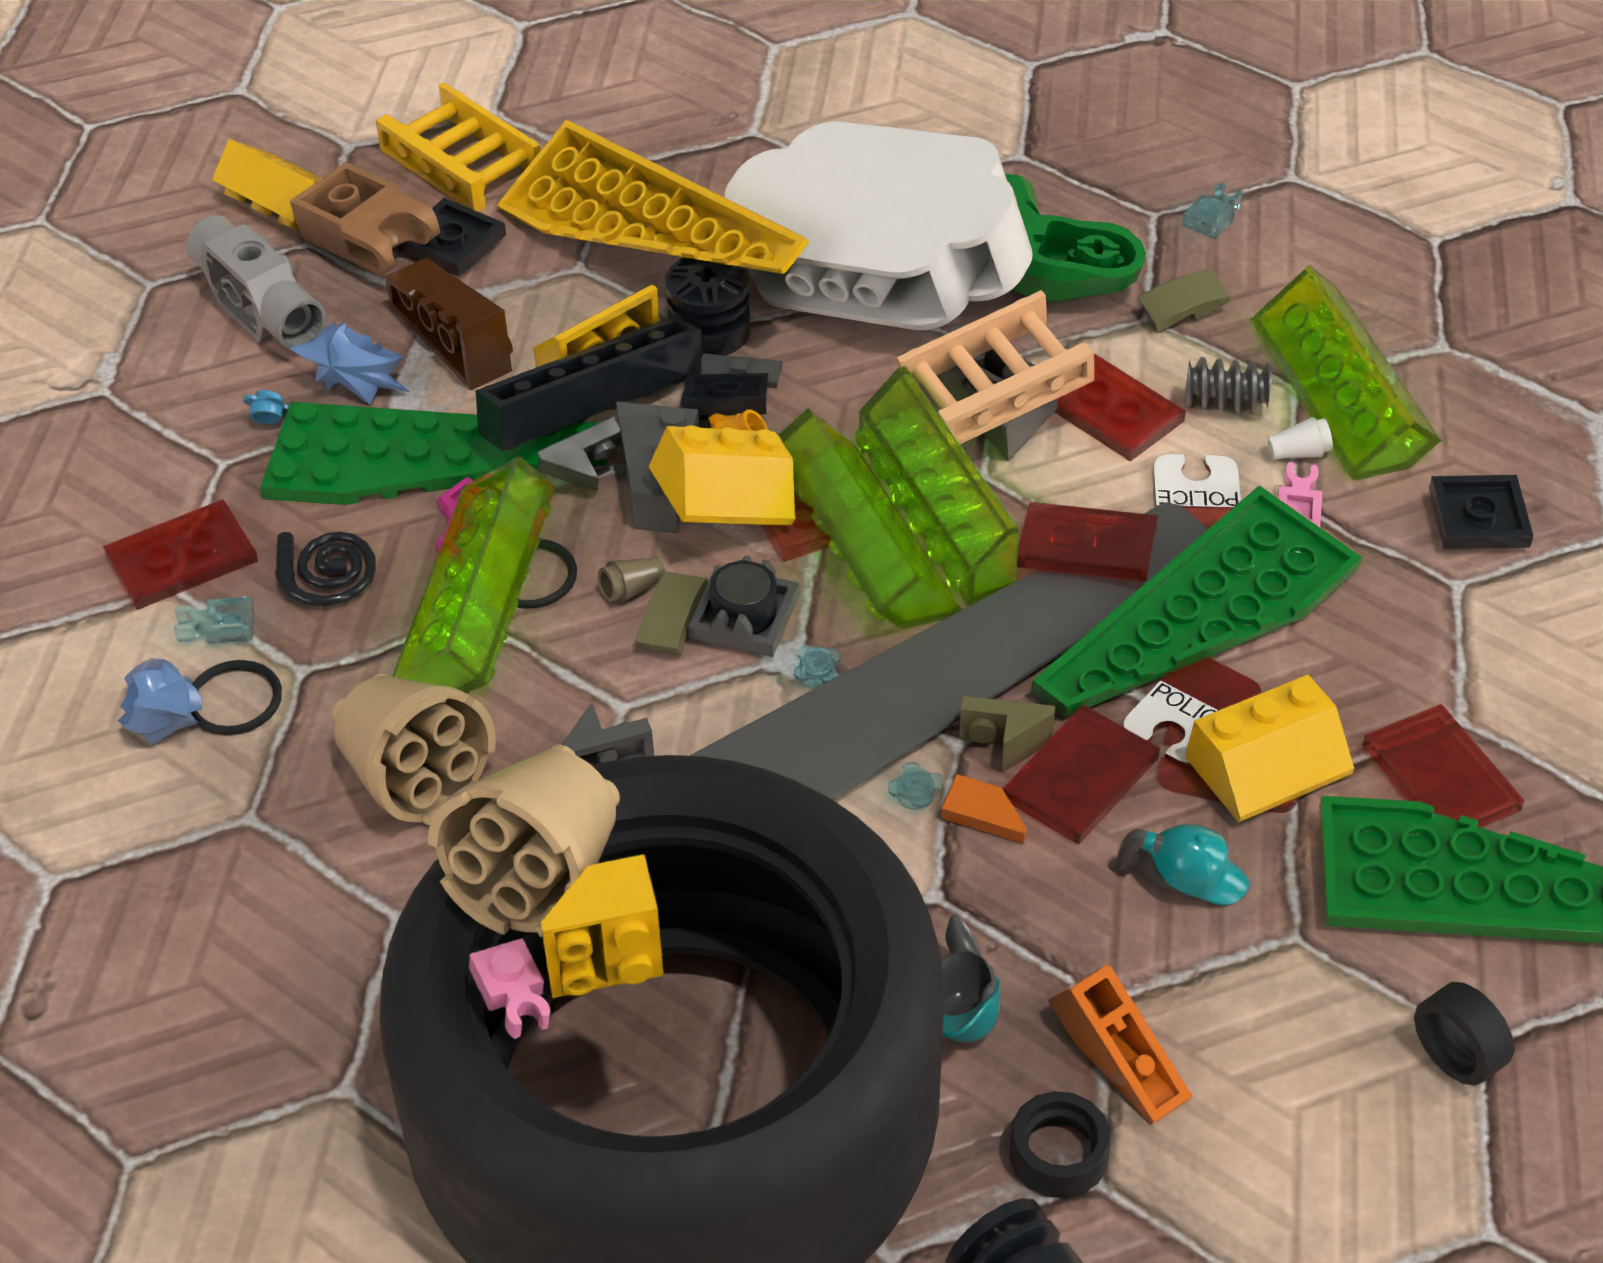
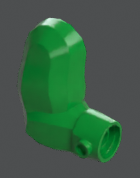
M1005 173L1007 182L1013 189L1033 254L1032 261L1024 276L1009 292H1018L1030 296L1042 290L1046 295V302H1059L1122 291L1137 281L1144 264L1146 252L1143 243L1129 229L1114 223L1081 221L1054 215H1039L1036 192L1031 182L1021 175Z

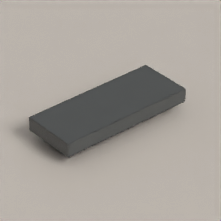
M703 353L701 360L702 373L700 374L768 373L769 388L777 389L782 371V361Z

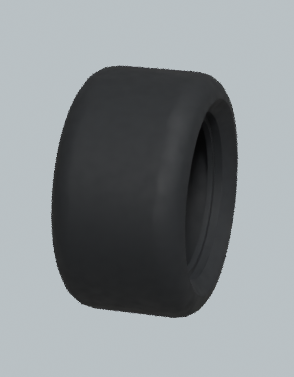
M660 755L633 757L591 765L604 779L612 782L620 793V801L616 806L615 824L598 863L639 855L645 856L658 908L662 955L687 954L715 957L757 970L794 993L819 1020L829 1037L819 1055L805 1073L770 1103L727 1124L681 1135H627L582 1124L561 1115L540 1102L510 1074L508 1068L511 1058L521 1038L535 1018L529 1015L521 1016V1037L512 1038L505 1028L506 1007L489 1011L469 970V955L523 938L544 980L543 994L539 996L543 997L549 1005L557 997L552 998L543 937H540L537 932H522L509 929L503 935L474 920L445 891L440 881L446 875L438 858L435 860L413 890L399 916L389 942L382 973L379 1020L382 1049L414 1180L427 1209L449 1243L467 1263H864L884 1243L910 1204L922 1180L934 1145L939 1119L945 981L942 955L934 926L918 886L896 854L861 819L829 797L794 779L737 761L704 756Z

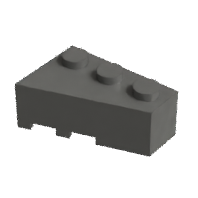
M956 325L950 332L961 328V326ZM994 349L973 358L993 384L1014 375ZM1025 360L1030 367L1034 366L1033 363ZM958 366L937 375L956 401H960L978 392ZM1057 399L983 434L1009 461L1058 409Z
M616 401L618 426L621 430L620 445L623 453L635 529L677 533L681 519L648 466L666 426L686 427L692 425L699 427L698 409Z

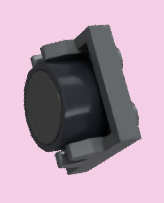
M745 555L740 561L727 563L724 566L716 565L688 625V638L774 657L799 598V583L776 578L775 569L770 561L765 559L760 564L752 562L751 557Z

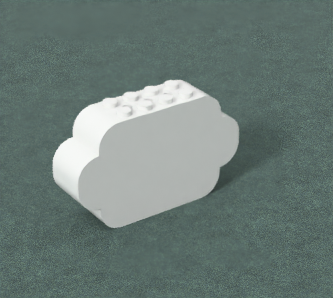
M843 121L824 122L800 133L787 149L781 148L764 151L747 160L736 171L725 190L726 199L805 237L810 242L785 274L749 268L762 299L767 304L778 308L911 330H930L954 320L962 313L969 301L980 302L995 299L1012 290L1020 282L1032 261L1033 254L1013 189L1007 182L998 151L991 142L982 138Z

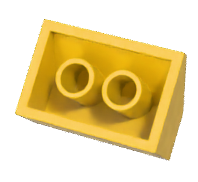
M230 138L227 141L212 178L216 183L226 187L223 192L225 195L241 202H245L246 198L252 200L250 206L252 209L268 216H272L273 212L279 214L278 222L296 230L299 229L290 200L322 179L275 154Z
M652 284L533 347L536 367L659 322L657 288Z
M692 425L686 427L666 426L648 467L682 522L760 525L793 524L795 520L793 458L776 432L766 429L752 431L736 430L729 427L715 429L700 428Z
M1308 674L1194 720L1185 754L1188 762L1238 823L1347 777L1354 770L1337 707Z

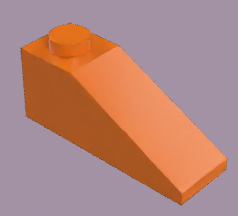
M1110 964L1085 975L1048 999V1002L1076 1046L1149 1124L1155 1123L1193 1096Z

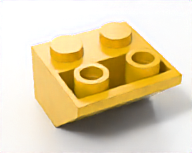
M644 855L588 865L541 921L552 998L565 995L579 996L587 994L594 989L624 983L638 984L649 978L664 976L658 908Z

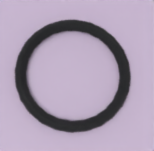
M540 538L524 539L505 546L493 556L486 569V582L491 593L501 602L518 608H538L558 601L569 592L577 578V565L569 550L556 542ZM522 548H548L564 558L568 566V576L560 589L551 595L535 600L516 599L505 594L496 584L495 570L501 560L510 553Z
M232 660L219 663L200 674L192 683L197 691L212 676L231 669L253 670L261 673L269 680L272 685L273 696L266 710L249 722L231 726L217 725L204 719L198 711H193L191 714L199 722L197 725L215 734L232 735L251 731L264 724L273 716L282 700L280 680L271 669L254 661Z

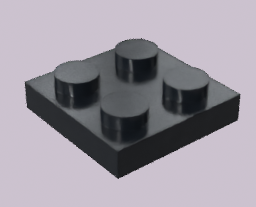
M443 198L432 208L439 224L440 234L424 245L412 241H403V243L398 245V249L419 260L427 258L445 271L460 277L506 235L505 223Z
M768 373L687 374L682 399L683 408L698 409V417L702 421L709 420V417L715 413L736 415L742 414L746 410H753L759 415L766 414L769 391Z
M1517 475L1431 476L1429 491L1444 549L1531 547L1534 535Z

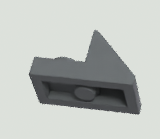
M612 417L538 451V467L540 471L591 490H598V476L589 459L594 458L596 461L605 459L617 450V446L621 444V430L615 418Z
M593 704L586 709L562 744L572 749L576 756L585 760L590 765L633 757L654 756L653 734L647 718L624 722L602 729Z

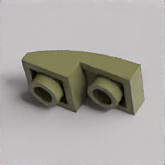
M1211 269L1173 279L1138 296L1140 305L1158 332L1165 330L1191 314L1197 321L1231 301L1230 296Z
M664 572L653 591L643 615L635 640L638 647L681 655L688 632V625L708 580L704 577Z

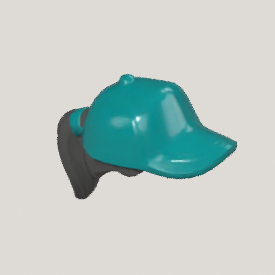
M1194 824L1177 825L1159 834L1143 829L1132 830L1123 839L1117 857L1108 865L1112 871L1126 873L1132 867L1139 865L1143 873L1156 886L1178 891L1187 898L1196 897L1219 906L1236 903L1247 893L1250 886L1246 874L1228 859V847L1225 839L1209 828Z
M953 914L949 919L945 935L946 944L951 954L942 960L945 981L943 1036L956 1042H974L990 1033L998 1020L1001 1008L1000 979L995 976L993 967L982 957L978 943L966 923L957 914Z

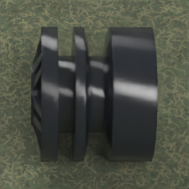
M686 257L671 265L665 276L668 318L676 315L701 329V358L703 353L726 356L744 346L751 335L749 277L747 269L745 267Z
M1020 1198L1004 1203L985 1214L954 1243L946 1258V1263L1083 1262L1068 1243H1059V1230L1050 1220H1047V1215L1034 1199Z

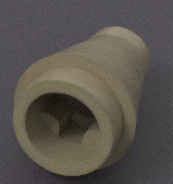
M658 556L646 559L608 561L606 567L600 568L598 571V583L607 601L612 602L616 600L619 603H623L658 583L666 570Z

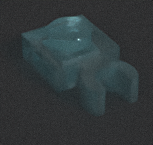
M1220 183L1216 185L1213 197L1202 194L1184 212L1182 226L1216 239L1234 220L1235 211L1241 206L1243 191L1238 190L1234 195L1227 196L1224 195L1226 184Z
M251 596L207 600V607L203 610H198L196 607L188 605L175 608L178 625H174V632L179 642H190L196 640L201 635H206L208 644L253 640L254 605Z

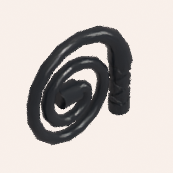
M338 531L325 533L311 540L300 552L297 562L299 575L308 584L321 589H336L350 584L359 576L363 565L361 555L354 547L342 543L329 544L317 552L315 566L322 572H329L330 576H344L335 579H322L314 576L307 566L308 558L315 549L329 542H348L360 548L366 557L364 577L354 587L342 593L323 596L307 593L296 584L293 564L294 536L289 532H281L277 536L278 553L276 554L277 564L275 571L278 585L288 598L304 605L326 607L345 603L360 595L373 580L376 571V557L368 542L355 534ZM334 553L345 554L352 561L351 570L348 572L346 557L329 558L328 562H324V559Z

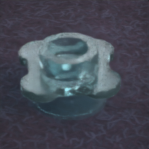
M807 645L799 648L797 651V657L800 661L799 665L794 668V677L802 681L806 686L817 688L838 676L836 664L841 661L839 650L835 648L827 650L821 647L813 648Z
M908 762L902 766V773L899 777L889 782L888 792L891 796L897 797L902 806L912 810H920L928 807L933 802L934 791L940 790L943 787L944 780L939 773H929L920 767L918 763Z

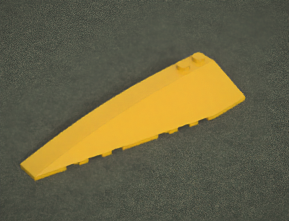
M567 119L496 205L503 212L544 234L780 274L786 273L810 243L805 237Z

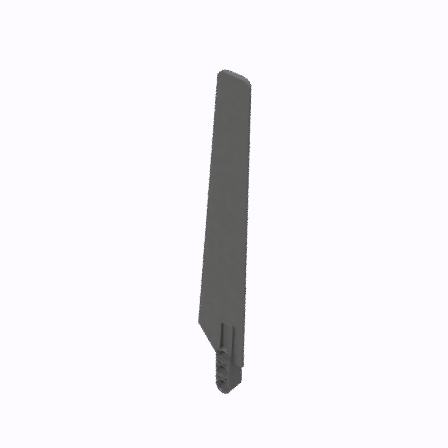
M1173 503L1160 504L689 756L731 760L764 768L794 779L834 800L960 720L963 696L992 699L1066 652L1208 529L1185 508Z

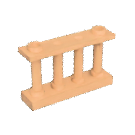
M1042 290L896 357L899 385L903 391L921 383L941 408L938 411L940 439L948 450L1094 381V352L1086 342L1071 349H1065L1045 325L1047 324L1046 295ZM1028 332L1032 334L1050 356L1049 359L1031 367L1009 342ZM992 349L996 351L1014 374L996 384L991 382L973 359ZM955 366L959 367L978 391L960 401L954 399L937 377L938 374Z

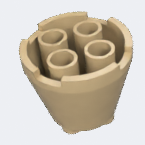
M382 673L360 683L346 698L339 700L332 709L331 716L335 722V741L339 750L375 802L385 812L399 821L423 822L426 825H430L435 812L456 791L478 781L485 767L488 754L495 752L496 734L489 712L478 700L453 687L395 678Z
M554 745L550 750L539 752L459 789L439 807L429 826L428 845L435 847L438 860L446 875L440 883L464 912L485 927L503 935L509 929L522 932H537L540 937H543L541 921L588 865L598 864L615 824L616 806L620 801V793L617 787L612 782L604 779L588 762L576 756L572 749L564 745Z

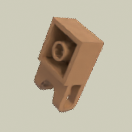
M348 162L343 163L290 200L302 239L378 275L386 274L397 265L393 257V247L403 243V241H412L424 245L440 234L437 218L430 206L399 192L396 184Z

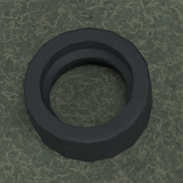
M1450 982L1416 1007L1414 1023L1421 1044L1433 1062L1449 1077L1462 1084L1477 1086L1511 1062L1515 1048L1509 1026L1494 1003L1478 989L1466 983Z
M1053 1091L1036 1095L1020 1107L1012 1121L1009 1158L1015 1174L1028 1188L1048 1197L1069 1198L1081 1195L1100 1182L1108 1167L1111 1129L1104 1113L1092 1101L1075 1093ZM1051 1124L1069 1125L1081 1131L1090 1140L1091 1152L1087 1158L1079 1163L1067 1166L1051 1164L1034 1154L1029 1147V1137L1031 1133L1043 1126Z

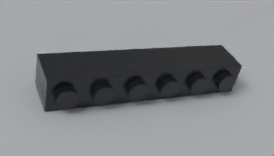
M675 315L475 390L478 435L502 451L515 449L522 443L540 436L551 435L555 430L570 424L584 422L588 417L603 411L617 409L616 401L629 402L639 397L650 396L654 391L669 385L680 384L685 381L687 374L702 373L701 329Z

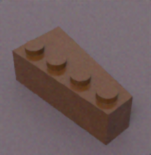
M427 258L385 276L390 306L470 390L512 371L510 354L513 353V346L508 337L505 310Z

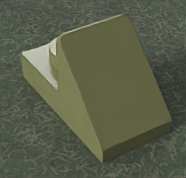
M963 696L959 740L1003 744L1001 771H1006L1052 743L1055 706Z

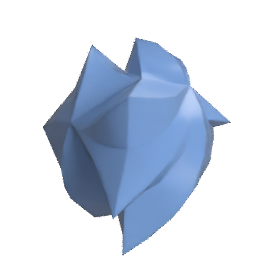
M347 321L336 325L334 322L325 327L312 341L289 348L304 358L317 363L315 382H325L327 390L342 384L369 405L379 387L410 392L390 376L405 356L383 348L380 342L373 345L369 335L358 334L352 328H346Z
M150 658L141 662L124 677L128 690L120 707L126 713L117 720L124 728L133 733L141 734L149 743L155 745L179 729L199 723L194 719L191 712L202 710V698L197 689L192 685V680L187 676L181 675L171 662L165 659Z

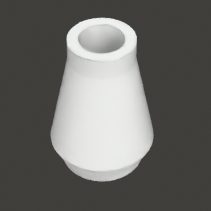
M1311 417L1280 433L1267 436L1268 448L1273 461L1284 458L1323 457L1324 452L1332 451L1333 449L1331 432L1325 418L1316 420L1314 417Z

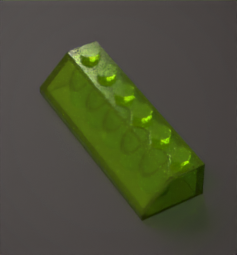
M1308 265L1250 319L1311 416L1316 420L1326 419L1331 432L1333 450L1350 477L1355 481L1409 469L1442 441L1337 286Z
M905 366L897 368L860 409L859 429L855 430V440L862 454L867 453L871 459L877 478L885 480L889 486L895 505L902 507L908 515L909 524L914 534H920L925 541L931 560L934 563H939L945 571L950 589L953 592L958 591L966 605L971 606L1016 582L1019 529Z
M809 408L778 434L793 458L794 479L797 482L794 486L795 492L807 505L812 506L814 509L811 518L824 533H829L832 541L828 543L829 547L841 561L847 562L850 570L847 571V576L860 591L867 594L869 599L865 602V605L875 618L880 622L887 619L900 629L944 620L963 610L867 462L850 439Z
M520 456L463 487L392 677L449 686L465 693L484 688L494 677V665L499 650L507 640L506 630L511 616L517 610V598L522 584L529 575L530 569L528 566L533 552L540 543L541 538L539 534L544 520L551 511L550 502L556 488Z

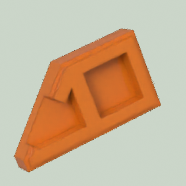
M956 775L941 808V819L1024 844L1027 828L1002 787L962 775Z

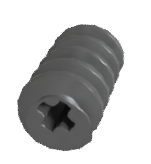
M1205 357L1199 358L1195 368H1192L1189 359L1185 405L1191 408L1196 397H1200L1202 409H1208L1214 398L1217 400L1219 411H1224L1229 400H1233L1235 412L1240 413L1245 403L1249 402L1252 414L1257 415L1262 403L1266 404L1268 409L1273 370L1272 364L1267 363L1261 374H1258L1255 362H1249L1246 370L1242 373L1238 360H1233L1228 371H1225L1222 359L1217 358L1211 369H1208Z

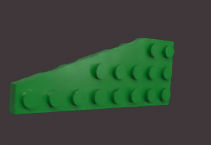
M291 402L261 482L260 490L262 499L349 505L360 503L359 497L382 493V498L388 499L398 497V491L421 487V489H426V493L451 489L466 477L478 484L492 483L491 476L514 473V479L530 477V470L539 469L538 451L599 423H573L555 430L551 435L540 436L522 443L515 449L502 451L478 435V421L475 414ZM609 457L598 461L591 458L589 461L593 467L608 465Z
M1259 485L1033 679L1031 691L1048 705L1055 706V710L1064 717L1075 714L1306 617L1359 569L1363 557Z
M1321 796L1319 816L1325 926L1603 943V866L1584 861L1585 854L1510 831L1509 836L1478 827V820L1461 815L1459 820L1434 813V806L1419 801Z

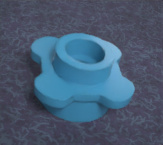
M260 390L255 395H245L243 397V403L250 406L249 418L261 424L280 423L282 415L287 414L289 408L288 405L283 403V397L274 391Z

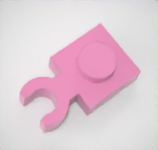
M1289 462L1283 477L1286 487L1279 486L1277 498L1320 527L1322 491L1312 490L1317 481L1318 468L1316 465H1311L1308 477L1300 478L1294 473V462Z
M523 938L469 955V970L489 1011L506 1007L505 1028L512 1038L521 1037L522 1022L520 1017L524 1015L534 1017L542 1030L548 1028L550 1007L547 1001L539 996L543 994L544 980Z

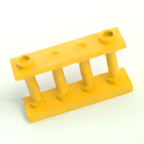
M445 82L438 85L441 106L409 124L400 123L388 114L375 120L381 151L457 203L478 212L486 208L485 185L518 166L526 169L541 151L540 144L536 140L529 138ZM446 119L457 124L431 140L420 136L423 132ZM471 134L481 140L455 156L448 155L443 151ZM494 150L505 156L479 172L472 171L466 167Z

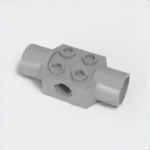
M221 215L206 217L192 228L186 241V250L189 257L203 269L217 303L255 340L260 343L274 336L284 347L289 349L290 347L312 341L324 329L326 323L325 308L295 281L293 269L288 258L283 253L278 254L262 234L257 235L245 223L236 227L229 219Z

